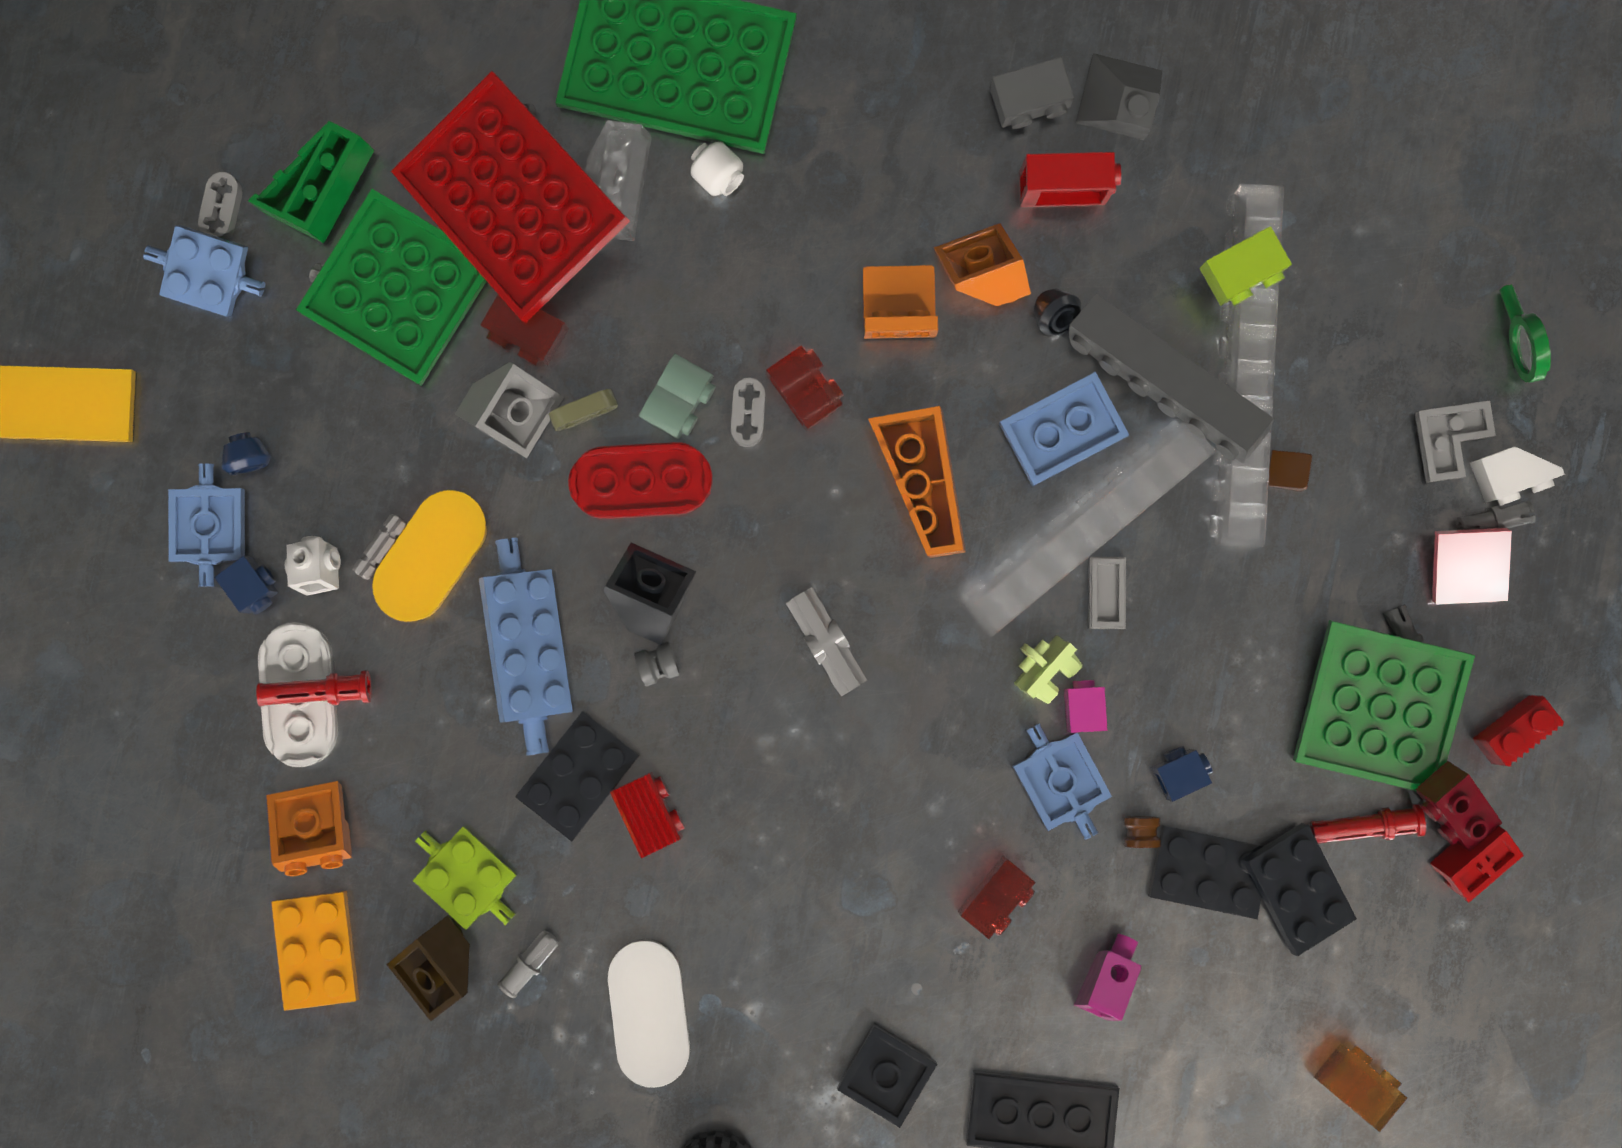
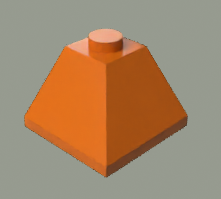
M1001 223L934 247L935 254L956 291L995 306L1012 303L1021 297L1031 294L1023 258Z

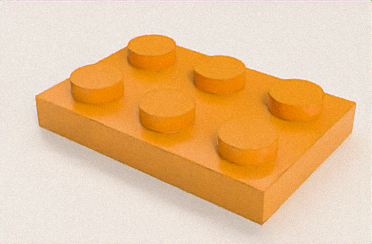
M347 891L271 901L284 1011L359 1000Z

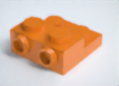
M338 781L266 795L272 865L280 872H285L287 876H300L307 873V867L320 864L323 869H334L341 867L344 859L352 858L349 823L345 820L342 785Z

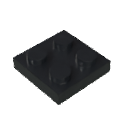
M874 1024L838 1084L837 1090L900 1128L938 1064L935 1060Z

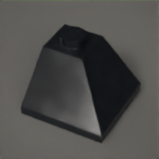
M631 542L603 591L628 631L662 645L676 619L696 571Z

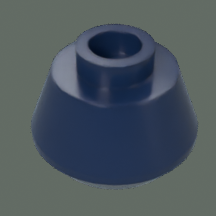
M250 432L230 436V443L223 446L221 467L229 475L259 470L268 466L271 459V454L258 437H251Z

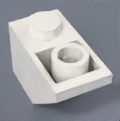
M1517 447L1497 452L1470 463L1485 503L1498 500L1500 506L1520 499L1519 491L1531 487L1533 493L1553 487L1555 486L1553 479L1565 475L1562 467Z

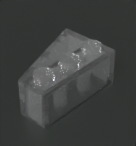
M607 120L586 160L587 165L584 171L630 220L613 239L635 241L652 136L642 124Z

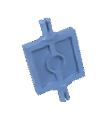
M178 225L175 226L171 246L167 251L151 247L150 245L144 250V252H147V254H143L144 260L163 265L164 276L159 293L160 296L228 317L232 316L236 298L242 290L260 297L264 292V289L260 288H265V282L245 276V260L248 246Z
M202 463L198 464L199 485L188 489H168L169 562H190L199 565L198 587H214V565L225 561H237L245 556V489H223L215 486L214 464Z
M1038 723L1033 727L1040 739H1038L1033 727L1026 730L1036 750L1028 758L1012 767L1047 831L1064 822L1076 821L1084 839H1089L1091 835L1095 836L1098 834V831L1088 814L1096 805L1111 798L1112 795L1078 732L1059 741L1049 742L1040 726L1041 724Z

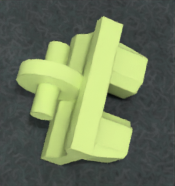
M1057 635L1049 644L1042 639L1034 649L1024 643L1020 650L1027 657L1018 666L1024 672L1014 684L1033 699L1036 697L1047 704L1051 703L1059 692V688L1050 681L1052 677L1060 671L1067 678H1071L1082 668L1081 662L1074 654L1077 649L1070 642L1064 641Z

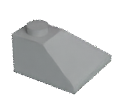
M509 362L473 383L454 415L527 458L550 421L548 414L558 408L564 397L515 364Z

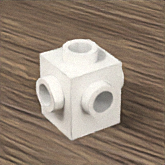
M318 536L303 537L301 542L286 545L287 559L284 566L288 587L306 596L339 589L338 569L341 565V559L335 546L325 542L323 538Z

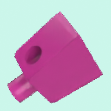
M1117 934L1111 951H1098L1074 1006L1107 1021H1122L1141 970V965L1131 961L1138 945L1136 940L1122 934ZM1112 967L1115 968L1117 973L1115 980L1111 976Z

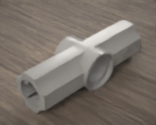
M812 587L786 602L805 635L803 639L818 664L823 665L840 696L868 681L850 652V645L836 621L834 619L831 620L822 601Z

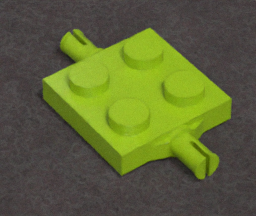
M465 826L451 840L441 845L426 830L421 836L430 846L421 837L415 840V843L420 845L430 857L426 867L412 881L465 930L479 916L489 911L503 922L504 925L510 920L501 911L510 919L515 916L516 913L512 912L500 899L505 888L517 874Z

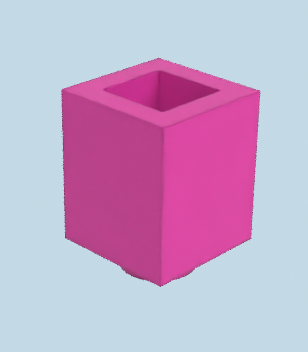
M1094 680L1073 681V688L1064 689L1066 732L1107 731L1105 687H1095Z

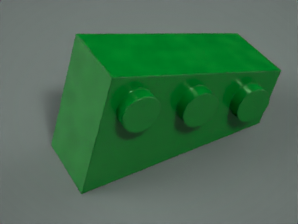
M328 121L297 152L299 156L284 171L279 169L272 176L274 180L259 195L255 193L248 202L266 215L324 244L375 150L359 135Z

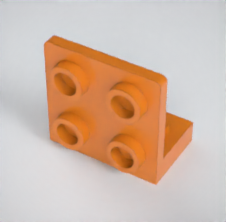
M866 266L863 268L864 339L936 337L938 332V316L935 313L934 266Z

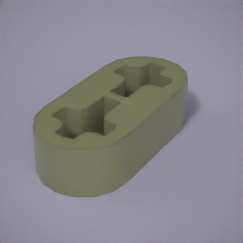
M605 389L551 411L548 415L554 430L562 431L616 409L618 403L612 389Z

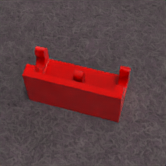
M1499 826L1471 851L1456 843L1455 845H1450L1430 864L1436 872L1446 879L1445 884L1469 903L1524 855L1508 832Z

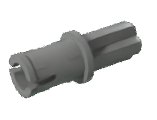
M542 931L523 954L519 953L516 956L517 962L502 980L497 983L499 989L507 996L516 998L533 975L538 976L541 972L540 966L558 946L559 942L556 937L548 931Z

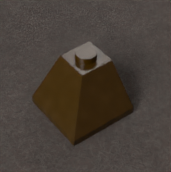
M448 916L418 937L386 964L430 1021L434 1020L468 993L470 944L465 939L462 930Z

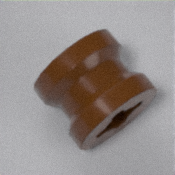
M1124 817V825L1127 827L1124 847H1161V839L1157 836L1160 817Z

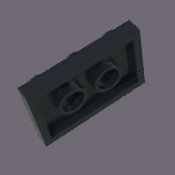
M582 711L515 797L572 842L639 758L640 754L585 711Z
M1299 824L1243 859L1291 954L1295 956L1301 955L1357 919L1308 824Z
M1162 825L1159 837L1161 839V847L1157 848L1148 894L1150 898L1258 920L1262 897L1243 859L1264 846Z

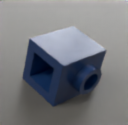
M241 557L214 577L239 613L250 614L253 612L256 615L268 608L273 603L270 598L279 593L273 585L276 582L274 575L264 564L259 566L252 557Z
M1184 746L1165 753L1164 757L1166 760L1151 767L1166 800L1172 802L1212 784L1209 774L1213 773V770L1205 754H1198L1197 750L1194 749L1185 750Z

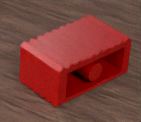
M1528 695L1475 736L1473 741L1491 764L1511 767L1512 762H1517L1518 757L1523 758V753H1529V748L1534 749L1535 744H1540L1541 740H1546V735L1552 736V731H1557L1558 726L1563 727L1564 721L1543 695Z
M650 772L610 792L641 858L683 838L680 831L685 829V825L677 809L670 811L665 798L670 796L661 776L655 778L653 773Z

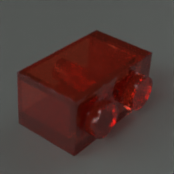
M499 295L495 298L480 325L488 332L486 339L504 349L507 344H510L520 350L517 354L518 357L534 366L537 365L538 361L547 366L549 365L569 330L564 322L541 309L525 323L518 318Z

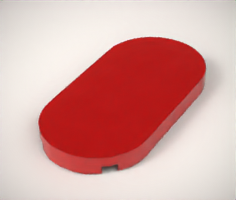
M681 442L592 448L581 455L577 462L574 463L568 479L571 497L578 507L588 515L600 519L686 514L696 510L705 502L710 494L713 482L712 470L705 456L689 444Z

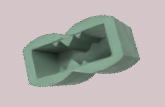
M674 353L643 406L639 417L678 440L682 433L688 436L698 419L694 415L696 408L700 402L706 404L715 390L716 386L711 383L714 378L713 375Z

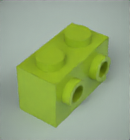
M1269 226L1205 261L1199 269L1219 305L1222 306L1231 301L1233 306H1236L1252 297L1251 289L1263 283L1267 289L1285 279L1286 277L1283 272L1292 263L1272 227Z

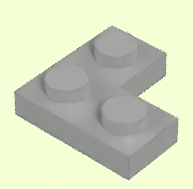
M1490 400L1415 412L1426 483L1466 477L1461 442L1496 436Z

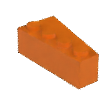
M936 406L868 418L927 556L935 558L965 553L966 549L944 414L941 407Z

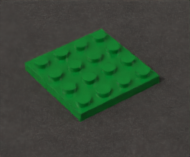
M371 189L296 308V311L422 386L487 281L442 230L376 190Z
M1329 620L1293 760L1310 766L1415 790L1448 760L1475 655Z

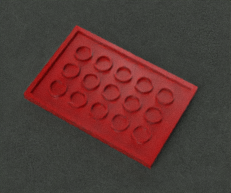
M493 71L391 170V173L518 318L525 323L630 222L624 213Z

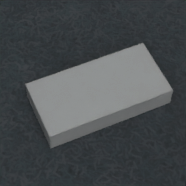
M1088 557V629H1126V557Z

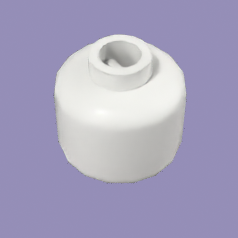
M714 142L710 145L704 143L691 156V159L694 161L691 166V176L712 196L721 194L727 196L731 194L744 178L742 174L743 162L722 142Z

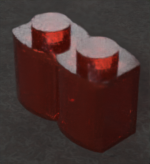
M801 345L766 369V375L807 432L842 407L843 404L840 398L844 394L834 379L831 378L827 381L821 374L819 369L823 367V364L812 349L806 352Z

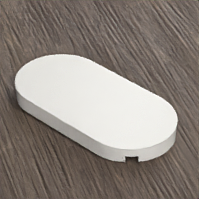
M286 623L275 628L266 640L264 639L259 649V683L326 679L327 675L334 673L333 652L326 636L317 628L304 623ZM328 701L264 705L261 707L263 737L266 747L272 755H275L284 764L292 767L314 765L326 758L334 748L338 737L337 705L333 706Z
M648 939L636 940L627 944L615 955L608 971V986L617 1060L623 1073L634 1083L644 1087H662L673 1082L682 1074L690 1055L681 968L677 957L663 944Z

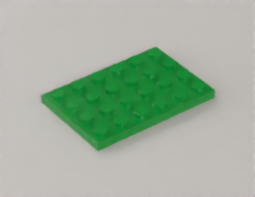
M580 0L557 93L556 106L708 142H722L726 146L765 154L797 20V13L741 0Z

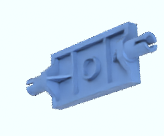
M508 538L495 541L500 573H497L496 576L479 578L499 722L518 720L519 724H523L526 756L547 753L550 751L544 720L548 719L547 716L573 712L552 569L526 572V569L521 567L518 538H510V540Z

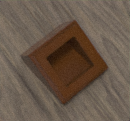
M1271 450L1266 486L1299 492L1306 490L1312 454Z

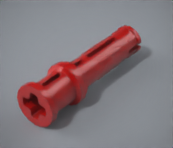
M364 670L359 675L339 676L338 673H331L326 676V679L258 683L256 687L257 703L260 707L264 705L328 701L333 706L339 705L341 701L362 700L363 703H370L372 698L371 677L369 671Z
M1413 804L1412 808L1391 811L1389 807L1379 810L1378 814L1311 821L1310 829L1318 844L1379 836L1388 841L1393 840L1398 835L1416 833L1418 837L1425 836L1426 820L1420 804Z

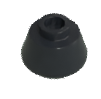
M1057 288L1042 292L1034 306L1039 329L1045 335H1061L1069 331L1070 324L1081 312L1080 299L1072 293Z

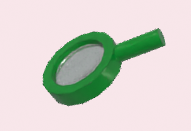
M1513 285L1503 286L1499 292L1511 320L1509 345L1514 367L1524 382L1531 383L1544 380L1551 365L1550 345L1545 327L1535 313L1524 314Z

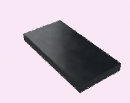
M973 1070L966 1145L981 1148H1114L1120 1088L1114 1085Z

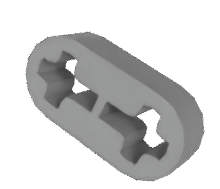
M218 172L208 179L198 217V227L201 232L226 240L232 236L235 230L242 199V186L231 174ZM225 181H227V185L232 188L231 193L224 194L222 204H220L222 196L216 189L218 186L223 187ZM220 210L219 219L224 222L223 228L218 227L214 233V229L209 226V222L217 220Z
M744 378L738 381L733 391L731 435L734 441L743 447H753L758 444L764 432L765 389L762 383L754 378ZM751 385L754 388V392L760 393L759 398H753L752 410H745V398L739 397V393L745 392L747 386ZM745 415L751 416L752 427L758 429L757 434L753 433L750 435V440H744L742 433L737 432L738 427L744 426Z

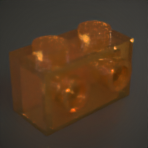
M1340 1044L1315 1074L1314 1078L1372 1127L1381 1132L1407 1100V1097L1398 1090L1402 1083L1385 1069L1380 1074L1369 1066L1373 1059L1356 1045L1350 1050L1343 1044Z

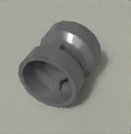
M669 642L658 645L656 650L650 652L642 650L634 653L645 687L656 684L659 678L667 677L670 679L680 675ZM656 657H658L662 670H660Z

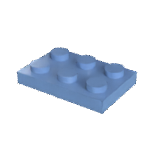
M1096 372L999 422L1032 487L1129 436Z

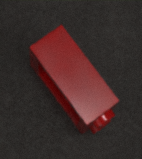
M1115 152L1026 154L1019 171L1020 207L1106 205L1111 195L1115 194L1116 186L1121 184V164L1115 163Z

